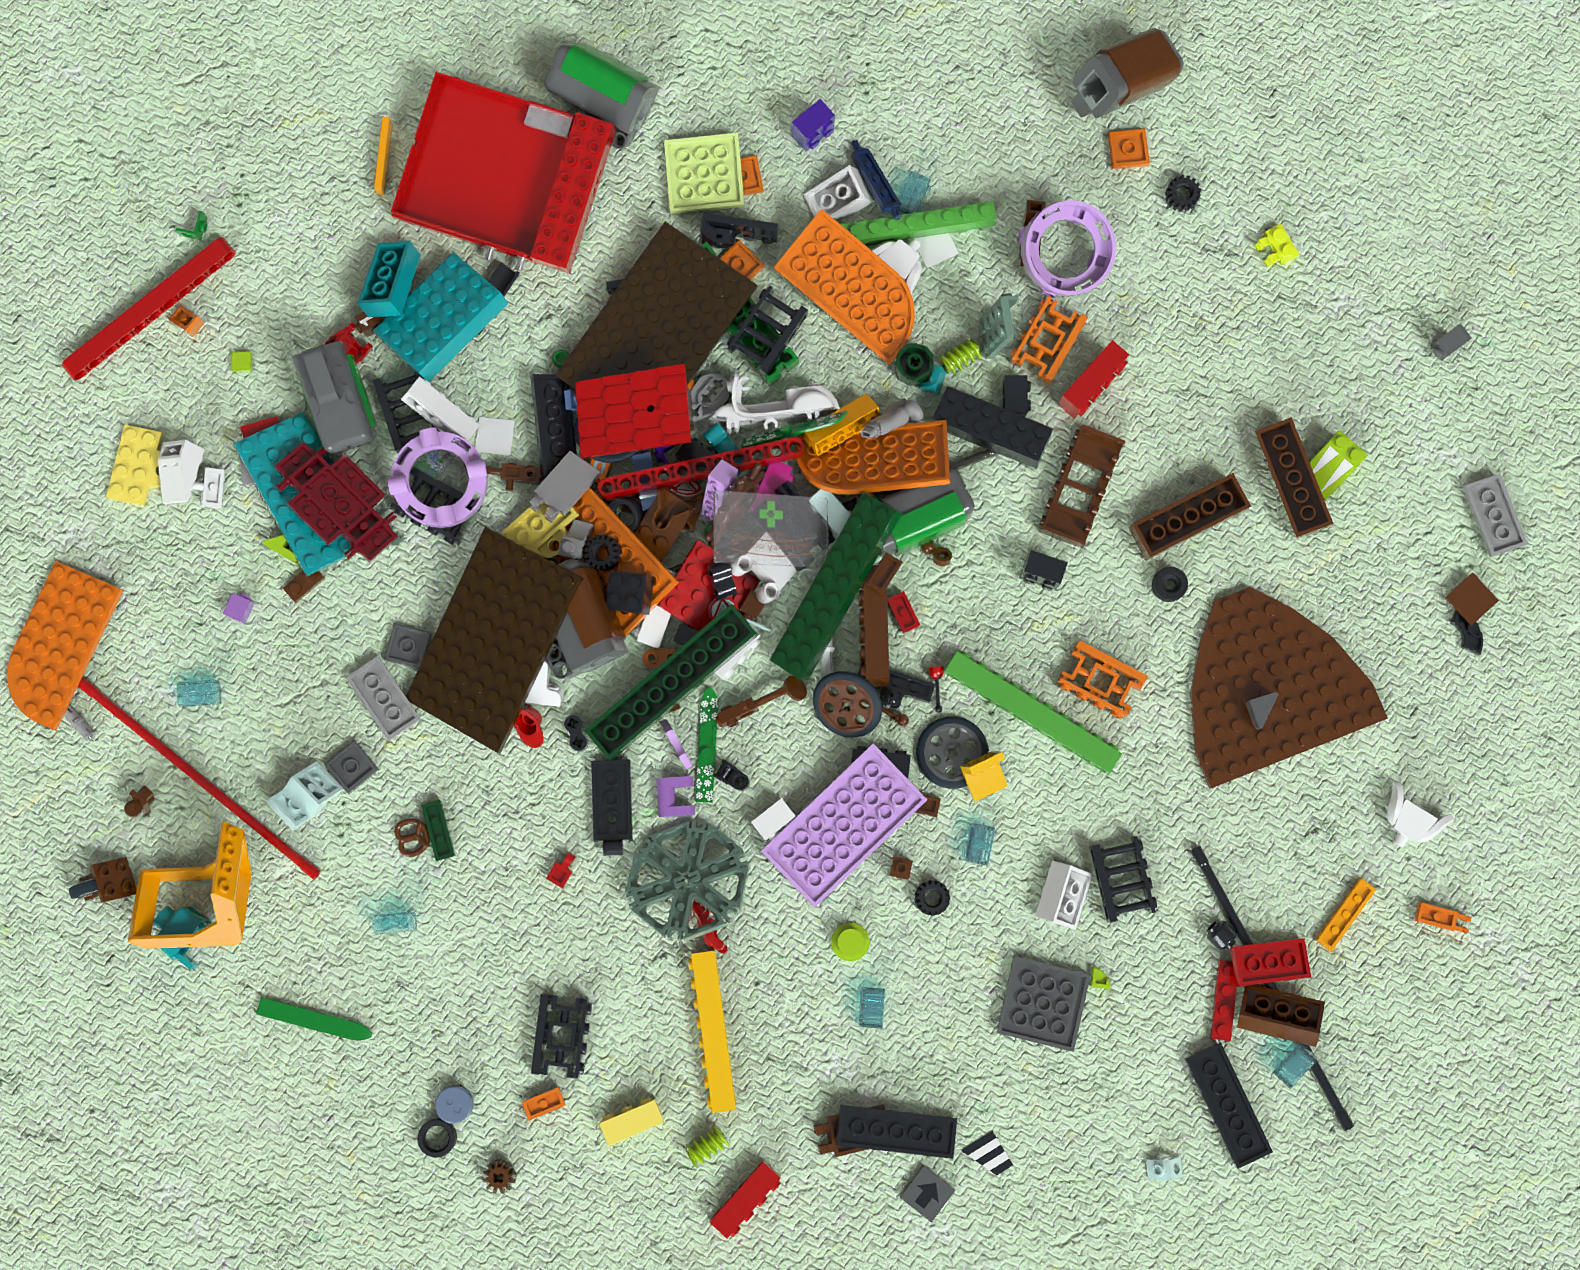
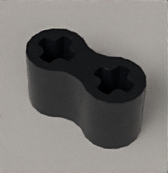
M723 560L707 565L715 598L720 600L736 595L737 590L732 578L729 562Z
M570 715L564 722L566 730L570 733V746L577 752H583L589 745L588 739L583 735V722L578 716ZM572 720L579 723L576 725V729L569 727L572 724ZM578 738L584 741V743L581 744L582 747L580 748L577 745H574V743L577 742Z

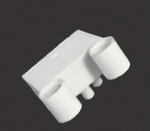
M764 530L761 532V536L759 534L755 538L773 541ZM754 540L752 542L754 547L753 544L752 546L750 544L744 551L761 555L785 556L780 549L778 550L774 542ZM803 541L796 543L801 551L804 549L803 545L801 546V544H804ZM742 553L740 557L730 563L731 573L734 576H741L752 570L765 584L756 591L758 601L764 604L776 599L782 587L797 571L786 557H769Z

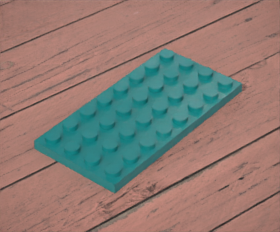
M304 412L235 442L234 447L307 577L344 559L345 556L343 554L351 548V545L341 535L328 546L287 505L299 492L290 485L283 489L282 492L275 487L283 480L282 475L275 469L277 463L302 442L315 451L322 447ZM327 453L323 455L322 458L331 466L332 462Z

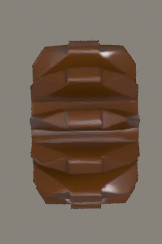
M496 1159L494 1165L491 1163L487 1165L489 1170L483 1171V1174L488 1176L483 1179V1182L490 1183L486 1189L489 1190L493 1186L494 1194L497 1193L498 1188L500 1193L504 1194L505 1188L511 1190L512 1186L510 1183L516 1182V1179L511 1176L516 1175L517 1172H510L513 1164L506 1167L507 1160L505 1159L501 1165L499 1160ZM502 1173L504 1175L502 1179L497 1180L495 1178L497 1174Z

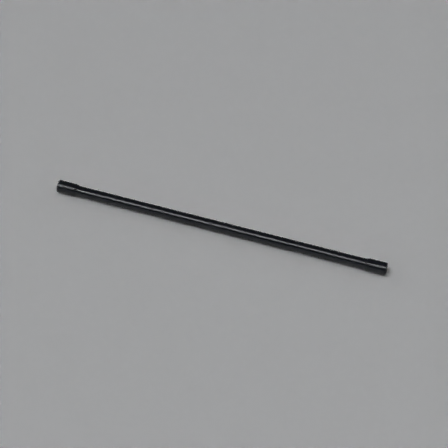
M1201 846L1190 850L1192 856L1205 875L1242 945L1253 944L1213 872ZM1275 982L1264 983L1266 988L1278 990ZM1297 1043L1332 1106L1344 1131L1353 1128L1354 1124L1343 1108L1310 1046Z

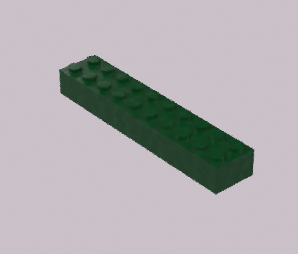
M862 493L772 654L771 662L799 680H809L902 515L901 511L870 493Z
M729 605L584 731L608 760H614L759 634L735 605Z

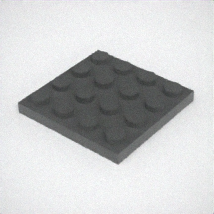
M1013 956L996 1033L1074 1052L1091 974Z

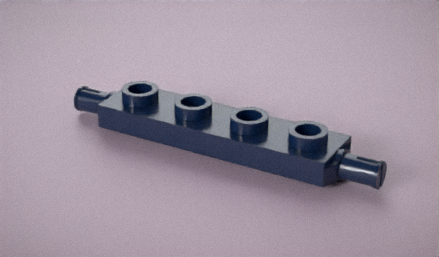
M853 140L851 145L855 151L852 152L851 158L882 212H891L894 219L899 220L902 217L898 211L901 203L869 148H862L858 140Z

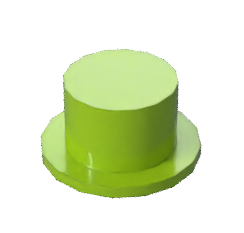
M856 923L842 924L832 935V949L844 961L853 962L859 960L869 949L870 939L868 933L862 926Z

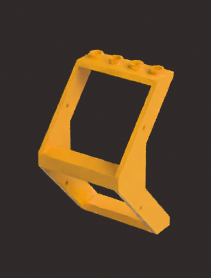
M223 821L220 828L216 860L205 867L143 869L140 871L128 943L145 949L235 946L241 943L243 940L252 874L244 830ZM213 880L211 899L216 922L194 934L151 935L160 882Z

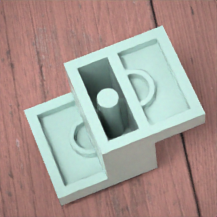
M316 761L292 776L283 790L269 798L266 803L292 830H295L318 815L327 801L338 795L343 790V787Z

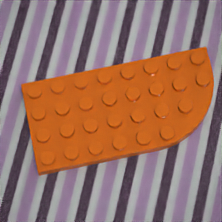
M821 209L773 269L890 365L897 357L900 349L906 345L912 333L915 309L911 292L903 278L892 267Z
M946 420L905 424L877 438H865L859 432L819 456H816L813 452L812 446L809 447L805 443L804 435L796 436L803 442V454L800 458H797L801 473L811 484L830 493L860 494L863 492L869 493L950 484ZM796 445L795 451H798L800 447Z
M589 487L573 506L579 514L575 520L594 524L590 539L592 537L596 538V535H606L618 541L617 544H620L622 547L619 548L622 551V554H619V557H622L621 561H617L619 564L617 566L614 565V569H608V571L596 569L607 591L610 571L653 576L651 612L679 581L601 497ZM573 521L565 527L568 532L572 526ZM555 541L551 546L553 552L559 549L558 541ZM604 545L598 549L597 556L600 560L608 558L609 548ZM562 555L555 558L558 564L572 559ZM616 612L626 637L647 616Z
M55 561L16 641L8 662L7 680L9 691L16 706L25 716L57 731L124 590Z

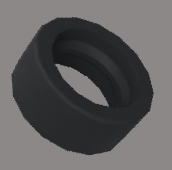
M622 497L613 500L608 506L615 513L618 506L622 504L629 506L632 510L633 522L628 527L632 532L636 531L644 518V512L640 503L632 497Z
M441 1118L432 1119L419 1130L417 1137L418 1146L429 1157H443L456 1144V1129L453 1124L447 1123ZM433 1126L445 1128L449 1135L447 1145L439 1150L432 1149L426 1142V1134Z

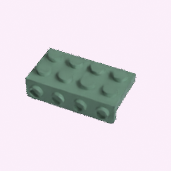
M1012 293L1002 294L980 319L979 333L983 338L982 352L985 354L986 359H993L1014 338L1010 308L1019 300L1018 295H1012Z

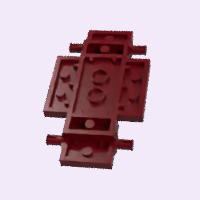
M302 442L275 465V469L283 477V480L275 487L282 492L283 489L290 485L299 492L287 505L328 546L342 535L351 545V548L343 554L345 558L350 560L352 556L358 553L370 563L398 538V535L389 525L397 516L391 512L383 519L373 509L385 497V493L346 454L330 466L322 458L327 453L323 446L315 451Z

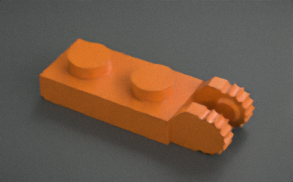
M1418 902L1414 921L1468 934L1469 929L1456 926V921L1460 919L1465 922H1471L1472 917Z

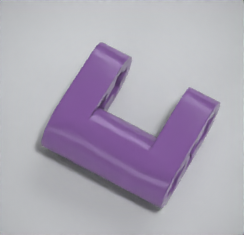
M693 776L656 779L659 818L695 815V805L675 806L674 788L694 786Z

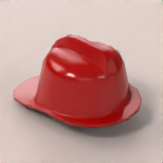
M527 704L522 708L514 726L519 737L527 746L538 748L543 744L544 736L540 728L542 716L531 704Z

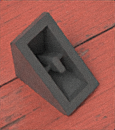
M1274 692L1245 702L1255 729L1263 728L1279 695L1278 693Z

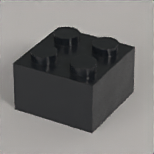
M1031 550L1026 556L1019 578L1024 579L1023 582L1027 584L1042 585L1041 588L1045 590H1056L1062 582L1068 562Z
M610 571L606 596L608 609L616 612L649 615L654 577L647 574Z

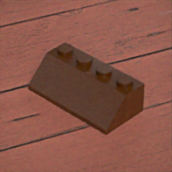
M1247 985L1244 989L1237 1028L1316 1047L1320 1035L1325 1002L1258 985Z

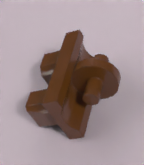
M145 785L138 792L133 789L129 793L131 801L127 802L124 807L126 815L134 818L139 816L142 810L145 815L151 812L149 806L155 801L153 792Z

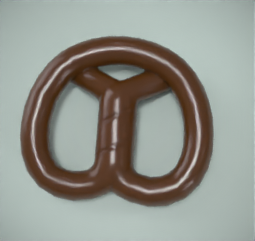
M408 818L396 824L394 833L399 840L398 849L405 857H415L422 854L428 848L430 837L427 826L422 821ZM408 824L417 825L415 833L401 835V827ZM421 830L423 831L424 839L421 836ZM418 840L422 845L414 851H407L404 848L405 843Z

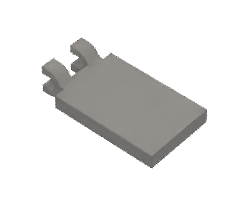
M569 451L534 490L535 497L530 501V504H532L530 508L537 512L543 503L547 504L550 508L545 512L547 515L545 519L552 523L559 513L563 516L568 513L600 476V471Z

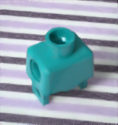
M166 906L155 917L153 925L161 930L157 935L194 934L210 925L211 920L193 907H180L177 911H174L171 907ZM190 947L160 948L171 960L180 961L190 970L196 969L199 966L195 960L186 954Z

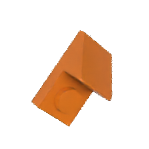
M181 305L169 318L172 323L183 329L191 337H194L204 325L200 317Z

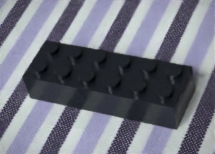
M947 386L932 418V421L946 420L947 432L951 435L1035 469L1038 468L1053 432V428L949 386Z

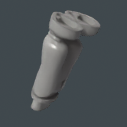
M902 398L895 405L889 406L879 417L868 422L864 429L860 431V434L865 438H877L880 435H885L898 427L904 426L908 423L909 419L914 423L920 422L923 419V411L915 401L910 400L907 402L905 398Z

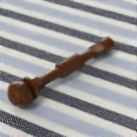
M861 699V702H864L870 706L868 700ZM882 705V712L891 716L895 723L897 722L900 726H906L909 723L907 715L901 714V712L898 714L896 712L893 713Z

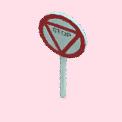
M697 481L671 486L670 490L680 496L690 497L699 494L701 486ZM656 492L640 495L639 498L653 497L658 494Z
M730 597L720 600L714 599L709 606L710 619L713 620L731 604L735 605L739 610L735 600ZM746 619L750 624L754 626H757L767 631H771V628Z

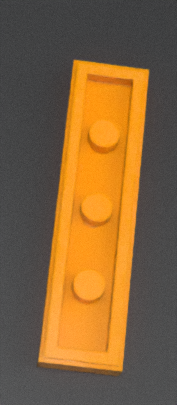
M383 117L381 122L374 189L378 195H385L393 127L389 117Z
M1358 878L1314 940L1332 952L1377 889L1362 878Z

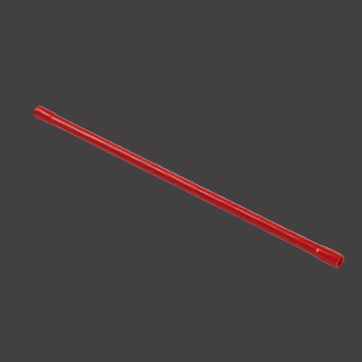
M86 678L80 681L78 688L89 697L95 699L295 863L311 879L315 880L320 875L321 870L299 855L100 692L94 684Z

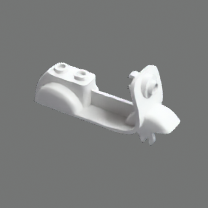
M735 372V376L730 377V381H727L728 392H732V403L717 409L712 415V419L727 422V432L731 435L732 428L738 434L740 426L764 425L765 431H768L767 425L774 424L775 430H777L778 423L804 419L809 421L812 418L825 417L837 411L840 407L834 395L818 383L808 384V387L802 388L800 386L789 387L785 391L786 400L742 405V392L750 391L749 387L742 386L743 382L748 381V377L740 378L739 373Z

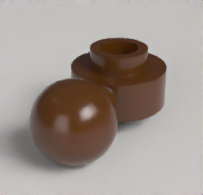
M933 541L920 547L924 554L933 555L932 560L936 565L947 566L950 564L952 552L948 548H936Z

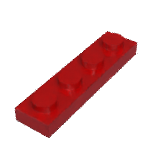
M1218 960L1210 1032L1211 1039L1231 1041L1237 990L1233 962Z

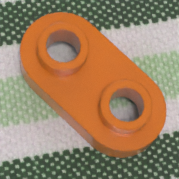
M648 649L644 652L642 660L646 667L656 669L667 660L669 655L674 654L677 650ZM650 655L655 656V660L653 662H650L648 660Z

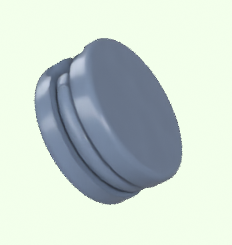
M452 1085L443 1089L435 1101V1109L438 1116L443 1121L451 1124L465 1120L471 1114L474 1107L472 1094L467 1088L460 1085Z

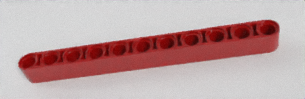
M224 237L216 239L62 362V367L74 381L83 378L235 256L236 251Z
M793 437L608 477L599 482L598 490L604 499H614L660 489L663 486L669 487L706 479L716 467L715 463L722 459L738 469V471L752 469L756 462L766 466L789 461L802 456L803 442L799 438ZM792 445H798L800 449L796 452H793L790 450V447ZM779 449L781 454L774 456L771 454V451ZM755 453L763 455L759 460H755L752 456ZM736 457H742L744 461L740 464H736L734 462V459ZM699 465L706 466V470L703 472H698L696 468ZM685 469L688 472L685 476H679L677 474L678 471ZM662 473L669 475L666 480L659 479V475ZM644 477L650 479L647 484H641L640 480ZM629 481L631 485L629 488H622V483ZM606 485L612 486L610 492H603V488Z

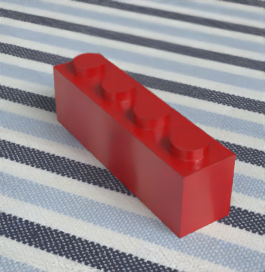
M762 1160L714 1214L709 1223L726 1239L730 1235L734 1237L741 1229L739 1225L744 1220L747 1222L754 1215L752 1210L757 1205L761 1207L767 1200L766 1195L770 1190L774 1192L779 1187L781 1175L765 1160Z

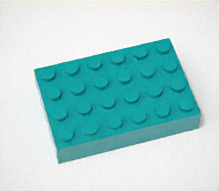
M453 252L407 297L402 315L387 316L373 332L420 377L430 382L509 303L498 289Z

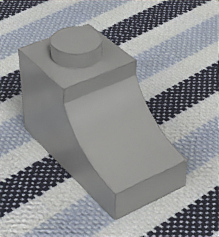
M574 519L569 532L562 538L558 555L584 561L586 555L584 550L585 548L588 549L586 544L590 541L594 524Z

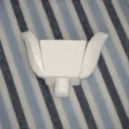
M914 238L908 244L902 240L897 242L892 240L882 242L871 249L903 278L912 295L922 272V265L919 261L920 255L916 252L921 246L920 243Z
M1393 782L1387 807V819L1390 823V829L1397 832L1392 842L1395 845L1403 848L1407 840L1416 843L1429 841L1449 823L1456 820L1452 814L1436 818L1404 799L1401 783Z

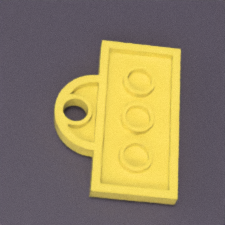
M124 424L106 498L140 506L146 505L150 488L156 489L161 487L160 476L158 475V457L163 438L162 432Z
M543 503L537 512L529 507L505 528L501 534L545 558H557L560 556L558 553L562 538L568 533L565 527L578 517L579 514L572 507L565 516L559 513L555 520L550 523L545 519L547 516L545 512L550 507ZM555 541H558L559 549L553 552L551 546Z

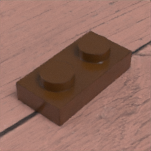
M302 571L285 585L283 590L297 603L320 584L325 577L320 571L306 577L304 571Z

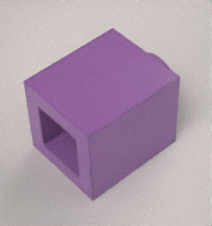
M240 592L238 596L232 593L223 614L246 624L255 603L250 601L251 597Z

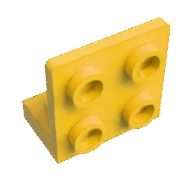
M991 751L960 766L973 801L983 799L1007 787V782L999 763L1005 759L1003 752Z

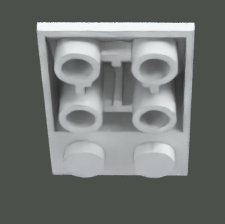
M188 440L163 442L158 457V466L164 504L188 502V499L191 497V490L197 478V471L203 460L204 449Z

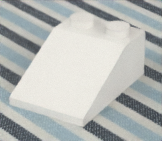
M850 165L804 194L814 217L823 209L834 220L858 212L873 202L859 170Z

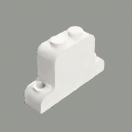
M547 658L525 702L560 707L564 691L560 686L549 682L550 665Z

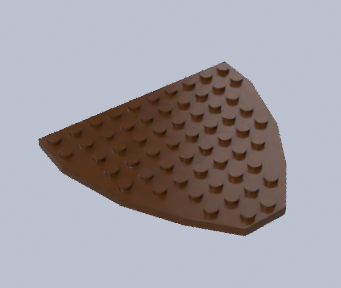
M1251 587L1213 601L1198 644L1190 691L1194 750L1209 789L1388 719L1372 681L1331 635L1296 610ZM1274 692L1278 693L1279 695L1263 728L1255 729L1245 702Z

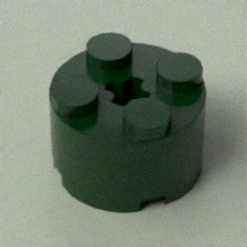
M917 343L903 346L897 354L895 361L897 377L908 386L919 385L925 382L930 377L934 365L932 352L926 346ZM911 362H913L914 364L917 363V367H915L914 365L911 366Z

